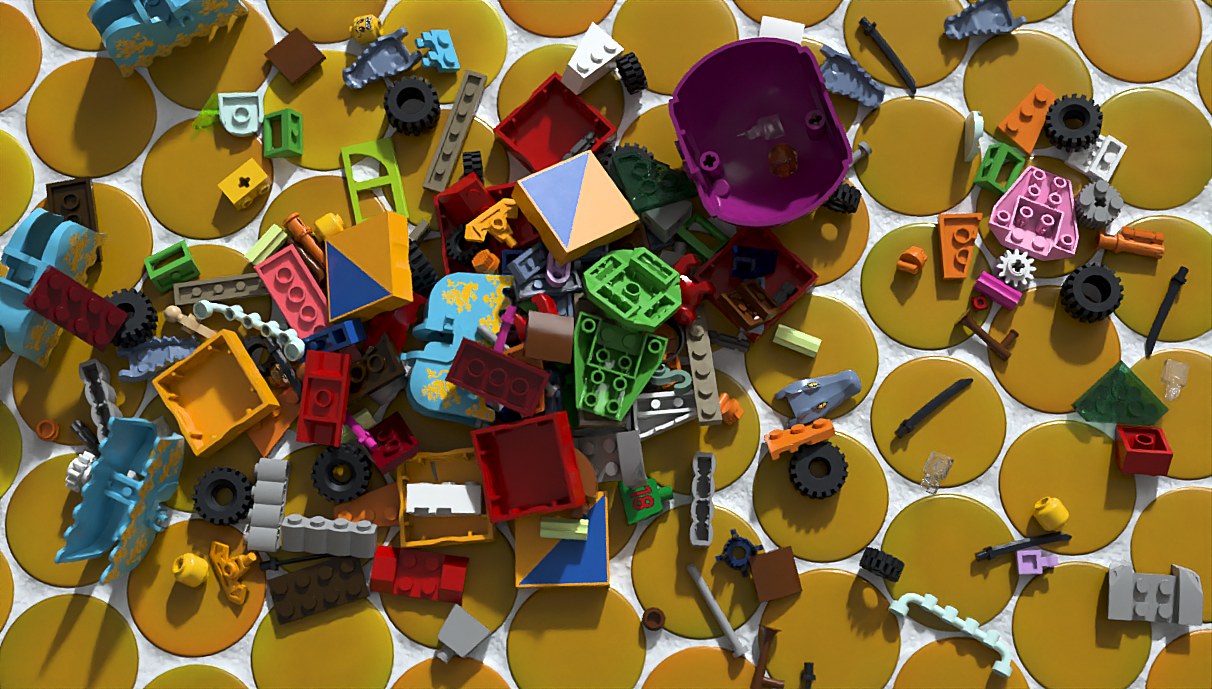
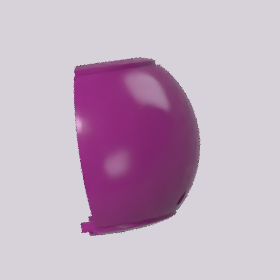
M770 37L748 38L726 44L707 54L694 64L678 83L672 94L673 98L669 100V114L678 138L674 142L681 159H686V161L682 162L685 172L690 181L694 179L703 206L713 219L718 217L720 221L743 228L764 229L796 222L816 211L831 198L844 181L849 171V166L853 164L852 148L842 123H839L816 57L807 46L801 47L800 44L789 40ZM793 164H795V169H792L791 171L787 172V167L793 166Z

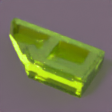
M213 93L192 124L195 130L221 123L218 95Z

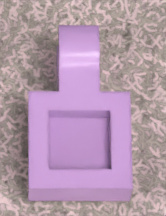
M1040 550L1015 552L1017 575L1042 574V567L1058 566L1057 556L1041 557Z

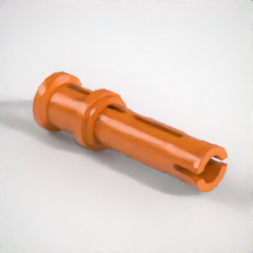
M297 212L291 214L283 221L282 226L290 230L295 236L294 240L302 243L326 272L325 249L312 235V229L309 226L306 227L301 221L300 215Z
M1101 230L1096 232L1093 242L1094 250L1101 248L1111 250L1115 254L1122 251L1161 259L1163 256L1160 254L1164 255L1165 251L1164 245L1126 239L1121 234L1110 235L1103 233Z

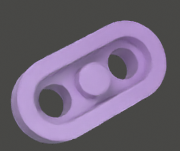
M550 251L547 255L545 279L553 287H563L570 276L571 262L559 266Z

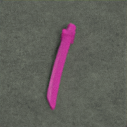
M508 305L505 315H502L500 319L502 323L494 350L503 353L511 324H514L515 321L513 318L517 308ZM485 398L486 404H491V400Z
M347 410L345 423L357 435L358 441L365 448L368 447L371 451H375L378 448V444L374 441L375 438L368 432H365Z

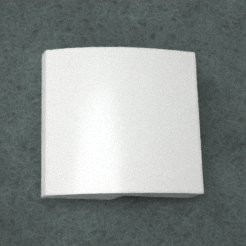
M763 16L758 37L780 38L801 45L805 24Z
M1100 134L1093 145L1090 143L1088 149L1084 150L1081 147L1080 152H1075V148H1072L1064 164L1088 177L1108 182L1127 146L1110 135L1104 137Z

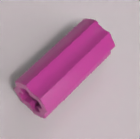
M985 271L980 274L973 286V289L1010 311L1014 309L1022 296V293Z

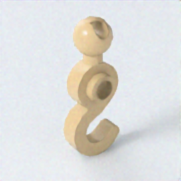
M168 306L164 311V317L168 322L181 323L183 325L181 329L191 335L197 332L210 339L217 334L215 331L200 324L202 320L198 319L195 315L191 313L188 317L183 315L178 306Z

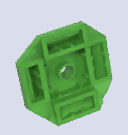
M645 247L634 248V250L610 251L585 271L582 276L586 296L591 300L592 305L630 334L642 331L653 333L673 316L682 304L679 273Z

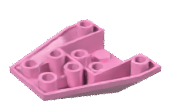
M1029 165L993 207L988 226L1000 244L1013 250L1017 248L1020 253L1028 252V256L1042 261L1073 257L1079 235L1071 180Z

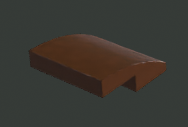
M297 27L264 54L267 60L293 86L326 60L321 51Z
M754 278L740 282L736 289L722 293L717 299L746 332L766 323L783 310Z
M528 310L524 333L526 334L523 357L570 364L573 347L574 317Z
M791 545L747 557L759 603L802 591Z

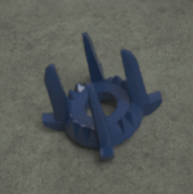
M731 529L732 538L725 543L722 555L715 556L716 561L724 560L730 568L741 570L743 578L748 577L747 568L749 563L747 557L756 555L757 551L763 550V545L754 546L747 538L739 537L736 529ZM740 546L745 549L746 556L744 559L738 560L733 556V549Z

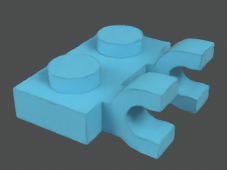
M448 30L422 32L420 34L422 39L415 40L417 49L431 48L432 51L427 53L428 58L421 59L423 68L437 67L438 73L457 72L460 69Z

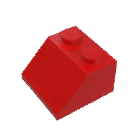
M474 171L437 195L458 227L459 224L465 225V223H470L496 204Z
M1116 425L1115 454L1120 472L1127 475L1167 476L1173 452L1162 428Z

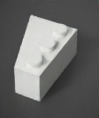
M592 22L568 63L561 82L578 95L616 67L615 60L622 56L624 48Z
M443 482L442 485L433 483L407 484V512L415 517L482 516V514H485L483 487L478 485V482H465V485H456L455 482Z

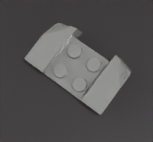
M639 430L573 439L574 447L581 451L592 463L597 474L598 483L623 480L625 488L633 490L647 484Z
M1126 560L1110 563L1107 619L1141 620L1202 626L1203 591L1200 577L1194 571L1176 564H1172L1173 575L1135 573L1133 572V565Z

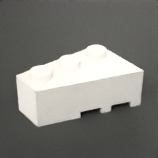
M690 390L683 395H675L674 391L639 394L632 404L634 431L639 430L640 442L697 418L694 391Z

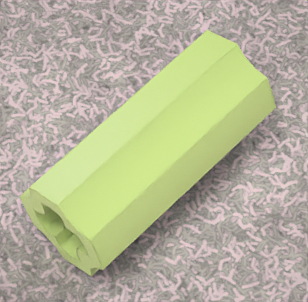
M273 224L244 257L252 265L256 266L273 256L289 236L280 227Z
M779 324L772 342L815 358L822 340Z
M367 408L352 416L365 432L377 425ZM345 423L342 428L341 443L346 445L356 439L357 435Z
M541 517L540 537L587 540L588 520Z

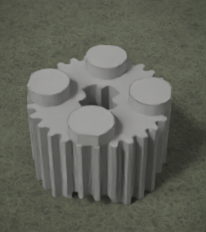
M1106 180L1094 181L1092 184L1085 185L1074 197L1076 220L1080 227L1085 226L1086 228L1088 226L1089 229L1094 228V230L1097 228L1104 229L1119 216L1124 200L1122 197H1119L1120 193L1116 192L1117 189H1113V185L1109 186Z

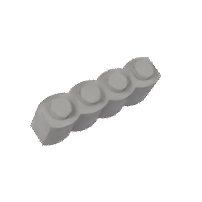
M95 358L80 363L79 375L84 384H86L85 396L89 404L92 405L91 416L93 422L98 427L97 437L99 443H101L110 433V430L107 429L110 418H123L120 409L116 406L117 395L114 388L110 385V371L106 365Z
M697 452L692 461L691 470L694 479L691 484L690 493L693 502L689 511L692 525L689 530L688 539L690 546L693 548H708L713 539V527L710 523L714 515L712 497L715 492L713 474L716 469V459L713 453Z
M260 458L259 463L255 465L254 476L257 477V483L251 490V499L254 500L253 509H249L248 522L251 523L250 531L246 532L244 540L249 551L279 553L282 534L281 524L284 520L291 462L288 460Z
M299 514L285 516L281 524L282 549L286 551H306L313 554L329 553L336 556L351 555L358 558H373L377 550V525L367 520L354 523L344 518L331 521L322 516L308 519Z

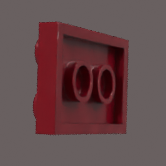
M398 411L366 431L375 438L374 441L378 444V448L375 451H371L368 447L366 448L383 475L394 471L399 465L415 457L418 452L423 450Z

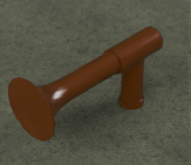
M292 236L289 237L285 244L287 246L294 245L303 262L318 278L320 289L326 288L327 272L323 271Z
M971 308L967 309L954 325L962 324L968 327L1004 361L1008 360L1012 354L1007 348L1019 334L1011 329L1009 334L999 343L973 320L970 315Z
M759 625L763 631V641L751 689H762V685L783 689L784 680L780 681L764 677L772 640L782 630Z

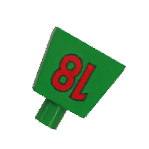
M647 479L646 485L635 490L625 488L624 482L618 481L628 527L662 513L663 507L661 502L674 499L671 485L658 488L655 479Z

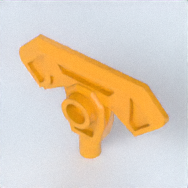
M503 198L468 223L465 230V240L484 243L488 232L499 242H506L511 249L516 248L518 242L512 237L513 231L506 220L517 219L518 205L514 199Z
M213 541L209 556L229 601L241 605L244 602L247 588L238 579L250 568L249 564L256 560V556L251 552L246 556L240 555L228 559L229 546L219 541Z

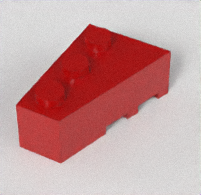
M413 292V302L392 311L382 312L370 319V325L366 334L367 340L363 341L361 353L366 354L365 351L369 347L375 346L381 340L380 337L386 332L391 335L399 354L408 338L405 333L411 323L415 324L418 318L415 314L420 304L425 305L427 298Z

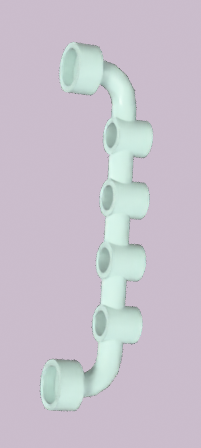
M207 300L196 302L193 306L194 315L198 319L202 320L210 317L213 312H219L224 314L225 318L229 321L238 320L242 322L243 326L247 329L255 328L260 330L264 337L273 336L278 338L279 342L285 345L284 354L290 361L298 360L304 356L305 344L298 338L297 332L294 329L282 331L279 329L276 321L264 323L261 321L258 313L244 314L240 305L228 307L220 303H210Z
M907 593L901 596L898 601L893 600L888 610L891 613L905 618L909 611L906 605L910 602L916 603L924 611L933 613L940 617L943 622L960 629L962 633L981 641L986 647L995 649L1001 654L1002 660L995 661L992 671L1003 678L1009 679L1013 671L1010 667L1011 654L1008 648L998 641L1000 638L998 633L989 629L986 633L977 629L979 626L977 621L968 617L963 621L957 617L958 610L946 605L945 609L937 606L938 599L927 593L924 597L915 593Z

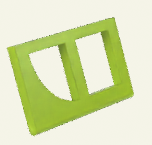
M392 137L342 147L341 152L356 225L369 219L362 218L357 193L387 186L392 188L397 211L394 213L403 215L409 220ZM366 156L373 158L386 168L389 175L355 183L350 157Z

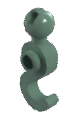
M662 363L649 380L650 383L658 386L675 381L683 382L674 385L675 395L686 394L692 388V376L690 373L684 370L670 371V368Z

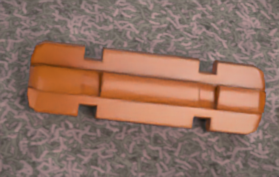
M1122 226L1119 232L1126 239L1132 238L1131 240L1152 242V244L1162 245L1165 238L1164 233L1155 231L1152 233L1150 230L1138 228L1131 230V227Z

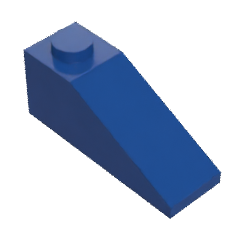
M360 318L342 322L301 339L305 344V352L299 361L300 363L306 362L307 350L333 353L367 340Z

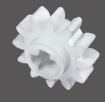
M1017 248L1012 254L1007 250L1004 256H1000L997 259L1000 264L996 265L994 269L1000 271L996 278H1004L1003 283L1008 284L1010 282L1013 289L1017 287L1018 283L1023 288L1027 284L1026 281L1030 282L1034 278L1031 273H1034L1036 268L1030 267L1034 259H1026L1028 252L1019 255ZM1012 266H1016V269H1019V271L1015 272V268H1012Z
M85 451L83 455L80 454L78 458H75L67 469V478L65 479L67 484L65 487L79 493L84 485L92 479L90 468L98 460V457Z

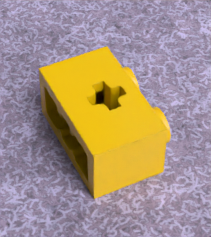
M251 158L220 182L218 187L239 211L242 208L248 207L259 194L266 193L273 183L256 161Z

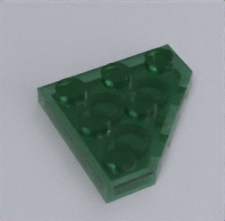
M635 151L612 157L613 166L630 205L636 214L698 196L694 180L690 181L688 175L683 170L679 172L671 169L670 165L653 159L651 161L643 158L640 153Z
M1122 360L1118 361L1071 404L1086 422L1152 426L1169 411L1163 402Z

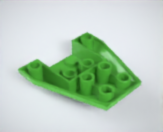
M580 311L573 335L576 408L621 421L661 364L668 339L647 332L644 334L638 332L630 334L622 327L603 322L600 317Z

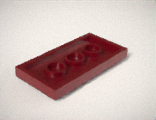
M51 265L47 266L22 303L101 352L105 351L129 315Z
M463 337L445 381L532 418L551 374L467 337Z

